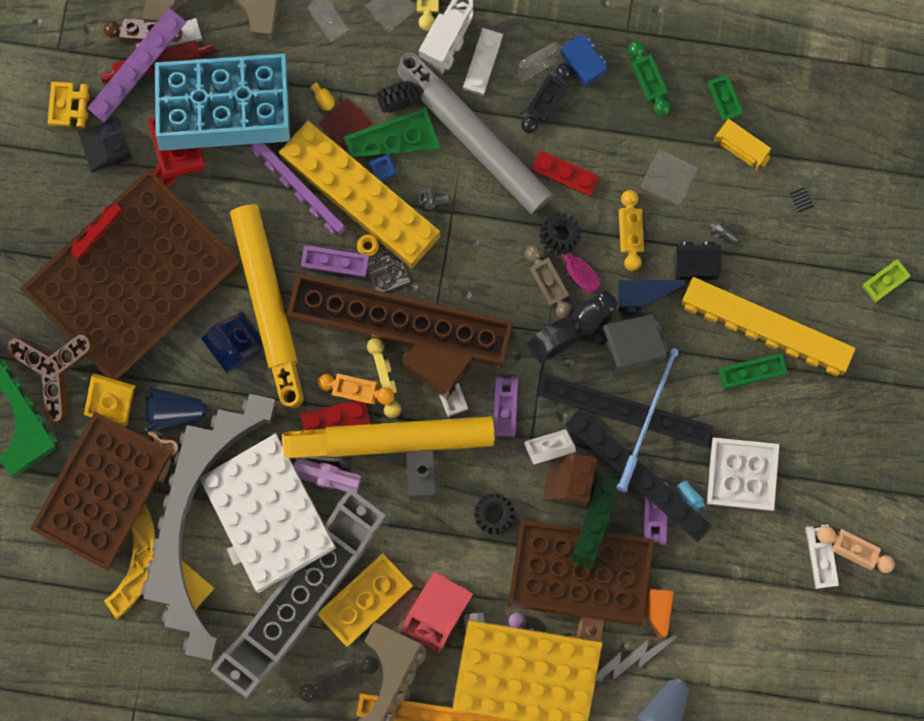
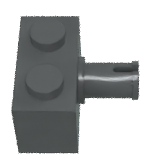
M433 450L406 452L409 499L436 497L435 491H440L439 478H435L434 469H439L438 456H433Z

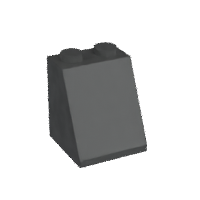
M653 314L603 326L601 335L615 375L666 358V352H669L665 339L661 340L659 334L662 331L658 319L654 320Z

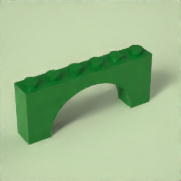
M2 358L0 360V390L6 395L12 405L15 414V432L9 447L0 455V461L9 475L15 478L56 451L58 447L55 443L58 442V439L51 430L47 432L43 426L46 424V421L39 412L35 414L31 408L34 406L33 401L28 394L25 396L20 391V388H22L21 383L16 376L13 378L10 376L8 370L11 368L5 359Z

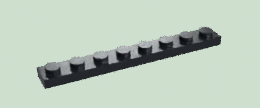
M543 374L537 392L538 397L574 408H580L581 410L643 428L651 406ZM655 408L647 430L706 448L713 425Z
M579 408L565 426L622 476L629 456L632 454ZM637 460L629 483L693 540L699 543L713 526Z

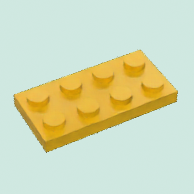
M382 553L321 609L317 615L348 648L402 598L413 585Z

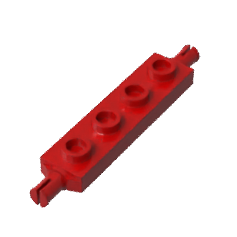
M196 41L165 49L141 79L155 76V63L201 60L203 59L202 55L215 52L213 44L200 47ZM126 60L112 64V72L100 74L102 83L110 81Z

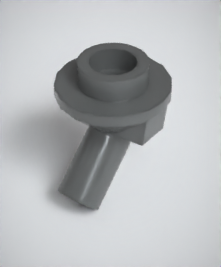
M426 188L419 195V203L421 208L425 210H432L435 208V205L451 203L450 195L435 196V192L430 188Z
M723 217L719 220L716 218L709 227V230H711L710 236L719 239L722 235L733 244L739 239L738 236L727 229L729 223Z

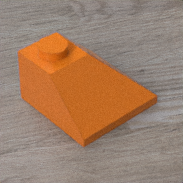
M647 589L644 619L659 639H665L668 634L674 591Z

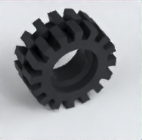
M412 81L394 83L392 86H386L385 89H381L376 94L381 111L384 113L396 112L399 109L403 110L419 100Z
M560 212L556 213L555 216L552 214L540 228L539 238H542L540 240L541 245L545 243L544 248L546 250L550 248V253L554 254L557 251V255H561L562 252L566 255L569 251H573L580 241L579 239L582 235L580 233L581 227H577L579 224L577 220L575 222L572 221L573 216L567 218V213H563L561 216ZM560 228L564 230L568 238L566 240L558 239L553 234V229Z
M497 493L487 494L485 497H482L476 504L474 512L478 527L483 532L491 535H498L507 531L511 527L515 515L514 506L510 500L504 497V495ZM496 505L502 509L503 517L500 521L491 522L487 519L486 510L490 506Z

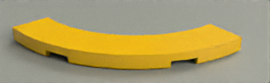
M146 503L131 528L133 552L128 573L119 587L104 600L117 620L142 595L143 584L145 581L148 582L150 574L147 573L148 563L150 560H153L155 551L152 550L156 538L155 527Z

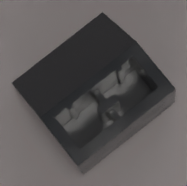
M711 241L703 242L702 245H694L693 242H683L676 247L673 255L674 280L688 281L692 280L693 277L700 280L719 279L721 245H716V242Z

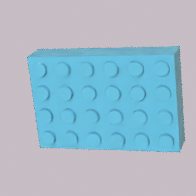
M285 54L155 63L156 139L159 150L290 141L288 70Z

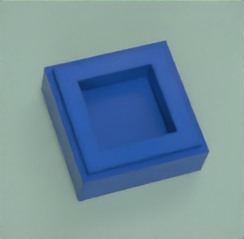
M389 154L368 162L373 175L380 181L397 175Z

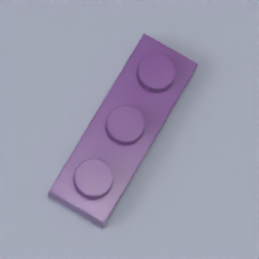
M304 245L301 268L366 278L369 255Z

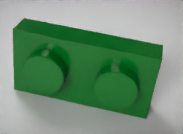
M728 74L707 81L708 89L722 123L728 119L732 120L743 116L742 108Z

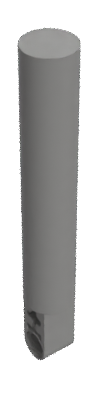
M406 53L402 56L397 69L401 79L404 82H413L420 100L531 215L539 212L551 200L553 194L417 55Z

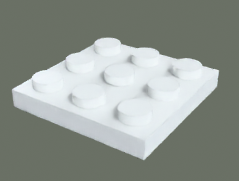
M712 438L706 505L774 511L779 444Z

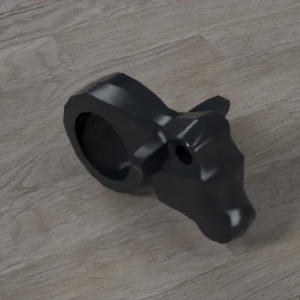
M608 290L596 294L592 299L578 303L575 298L572 299L571 304L574 308L572 316L552 323L530 340L527 346L532 355L539 363L547 362L562 353L583 335L592 336L602 346L605 342L599 332L604 325H607L612 320V312L618 305L615 297Z

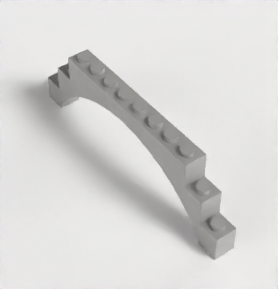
M249 394L248 400L244 399L242 406L244 415L218 409L217 415H213L211 421L213 431L187 425L186 431H182L180 436L182 447L181 451L177 452L174 465H177L175 474L172 473L170 476L169 486L171 490L170 494L166 495L163 507L166 510L164 517L161 516L158 523L160 534L159 538H155L152 550L155 551L153 560H150L148 563L147 573L150 574L148 582L145 581L141 594L144 595L143 599L148 602L169 606L168 609L164 610L162 622L165 623L164 627L190 634L184 640L183 650L186 651L185 655L191 658L214 662L219 640L212 637L203 626L187 592L182 567V537L186 515L192 498L201 482L199 478L208 472L215 461L230 446L249 432L265 424L272 425L277 407L276 400L272 398Z

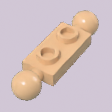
M824 526L818 531L820 542L824 544L834 543L831 551L869 570H872L877 565L880 572L890 573L895 567L892 557L887 555L879 556L881 548L843 529L838 531L837 535L830 526Z

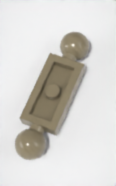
M536 245L529 246L525 251V257L529 262L534 263L533 266L529 267V270L549 307L557 305L556 314L560 319L572 316V305L564 301L569 298V294L549 257L542 261V250Z

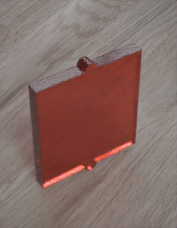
M348 98L341 102L320 122V125L330 134V138H334L344 149L347 147L344 136L364 130L372 124L362 113L361 108H357Z

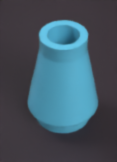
M684 481L676 487L680 498L697 513L705 508L704 499L689 485L688 481Z

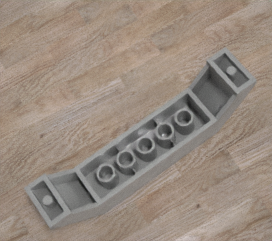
M350 488L337 504L325 524L336 548L285 577L245 631L221 655L210 671L245 698H248L279 665L357 563L386 515Z

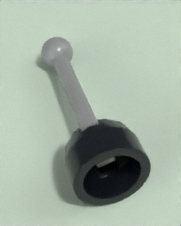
M352 456L299 457L301 460L310 458L336 462L337 466L343 470L350 471Z

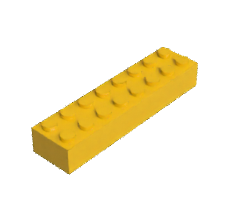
M307 120L279 151L280 158L370 235L376 237L383 246L393 252L411 269L440 238V231L310 121Z

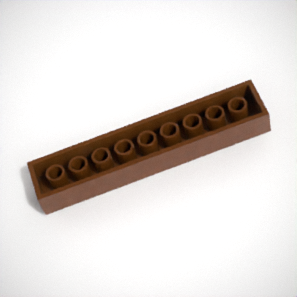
M297 273L287 312V317L291 321L370 339L378 338L384 342L410 348L418 344L469 354L472 356V362L503 368L513 327V321L301 273Z

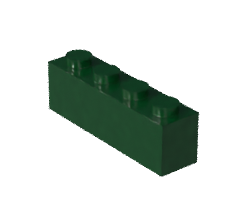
M604 475L599 476L573 553L572 564L594 570L620 490L616 488L620 480Z

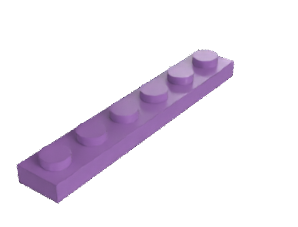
M169 8L87 109L100 120L106 122L187 22Z
M264 143L250 144V151L257 158L261 156L266 161L264 165L270 172L274 173L276 171L281 176L279 178L280 182L287 189L291 187L296 192L294 196L302 204L306 202L311 207L309 211L316 219L322 218L325 222L324 227L332 235L336 233L340 237L346 231L345 226Z

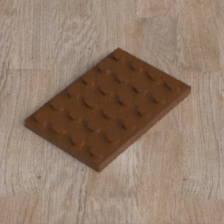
M94 412L30 529L109 571L169 461L172 452L109 418Z
M521 520L508 607L643 626L654 539L606 532L594 570L572 564L573 553L581 532L580 528Z

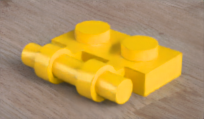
M51 82L47 124L49 126L70 127L71 119H77V127L85 128L89 115L87 112V102L90 101L89 85L81 84L80 92L74 91L73 83ZM73 100L79 101L78 110H72Z

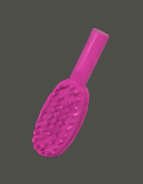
M562 252L561 257L567 262L566 267L573 280L589 293L598 291L601 284L594 270L582 259L573 257L570 252L566 255Z

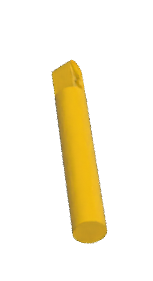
M256 204L244 205L231 210L230 216L269 370L273 371L281 403L290 408H298L304 401L296 368L298 360L259 206ZM285 372L290 374L287 376V381L282 379V377L286 376ZM295 392L296 399L288 403V394Z
M492 416L335 426L318 430L289 431L282 433L283 456L286 458L341 457L494 446V424Z

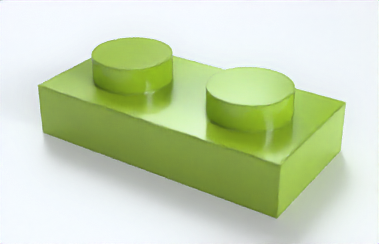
M896 259L865 282L862 287L874 303H876L909 279L911 275L900 261Z

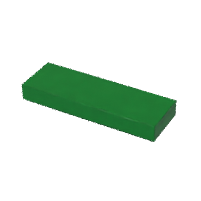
M783 353L718 368L723 390L788 375Z

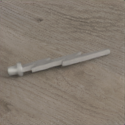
M671 635L649 650H647L648 640H646L621 662L620 651L597 670L596 681H603V678L612 670V680H614L638 659V667L642 666L675 640L676 636Z

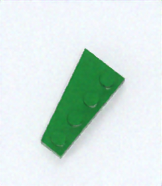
M426 108L344 136L352 158L440 150V145Z

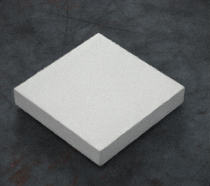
M565 429L524 442L533 465L576 452L575 445Z

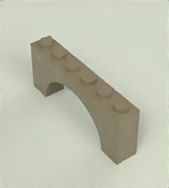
M145 0L143 20L159 21L169 8L175 11L188 0ZM230 0L237 4L247 15L250 21V34L252 38L273 40L278 0Z
M374 622L364 642L376 651L381 660L383 684L380 695L372 709L358 721H393L394 712L397 706L403 702L407 686L415 678V670L418 664L420 665L425 659L426 648L420 643Z

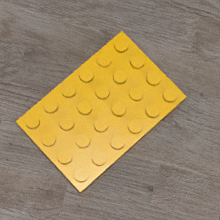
M468 620L452 709L518 721H588L602 642Z

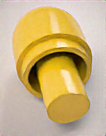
M317 82L310 87L315 94L313 96L314 101L320 109L324 111L331 110L335 105L334 97L326 88L322 89Z

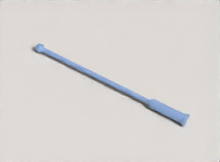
M676 348L670 350L671 356L633 455L629 456L621 480L617 484L616 488L622 492H627L628 490L627 486L638 460V451L674 357L678 355Z

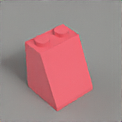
M434 572L408 613L401 632L440 654L473 594L464 586H458L451 582L445 575Z

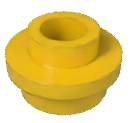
M372 235L360 237L357 242L359 253L369 256L376 254L379 249L376 237ZM366 243H371L372 248L365 249L364 245Z

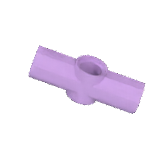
M297 458L294 464L301 480L313 482L314 485L329 490L337 489L347 492L351 488L356 493L358 492L361 482V476L358 474L339 470L338 467L330 464H318Z

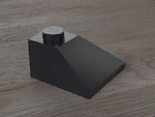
M119 118L78 131L91 172L133 158Z

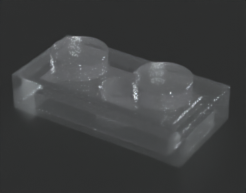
M317 0L307 6L330 43L349 33V29L329 0Z

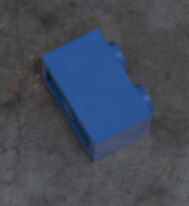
M581 34L562 46L560 55L572 67L574 75L585 88L606 74L607 63L601 55L598 56L594 51L595 46L590 38H585Z

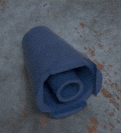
M153 387L147 388V391L151 392V396H146V421H149L151 426H146L147 432L199 422L202 417H206V404H202V400L199 398Z

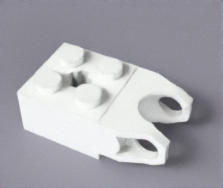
M452 0L444 15L438 14L419 49V58L428 68L443 74L445 69L449 70L454 61V58H452L455 51H460L464 43L463 36L473 18V0H468L469 5L464 2L457 4L458 0Z

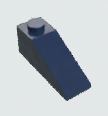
M619 280L618 311H623L624 314H634L636 310H642L682 290L685 286V280Z

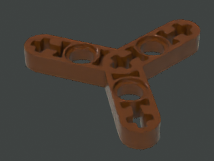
M89 334L78 335L54 354H50L25 338L11 339L7 346L9 355L42 374L46 418L53 423L65 420L68 414L65 372L94 351V338ZM85 340V348L77 349V347L83 345V341ZM67 350L72 353V360L70 362L65 360V352ZM34 352H37L40 358L37 364L32 360ZM54 364L53 368L55 369V372H52L53 369L48 365ZM53 384L58 387L57 396L51 393V386ZM54 410H58L59 415L54 414Z

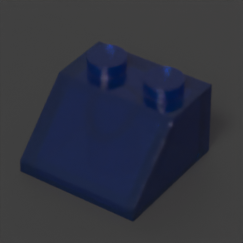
M243 312L215 323L201 338L226 373L240 368L264 350L260 334Z

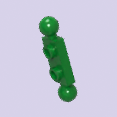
M634 41L628 46L629 55L636 58L635 61L631 62V67L647 103L655 101V113L659 116H665L671 110L669 101L663 99L664 96L668 95V91L652 55L644 57L645 47L643 43Z

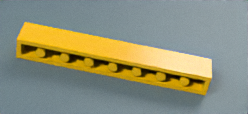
M695 277L692 278L681 305L685 306L684 309L690 313L696 314V312L705 315L704 318L708 321L724 323V327L736 332L740 330L749 339L765 341L766 346L772 349H783L786 351L785 354L793 358H798L799 356L813 367H818V365L824 367L827 373L834 376L839 374L843 376L856 349Z

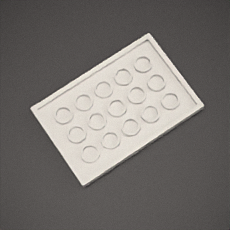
M276 433L199 478L256 592L259 593L336 548L290 458L283 456V444Z

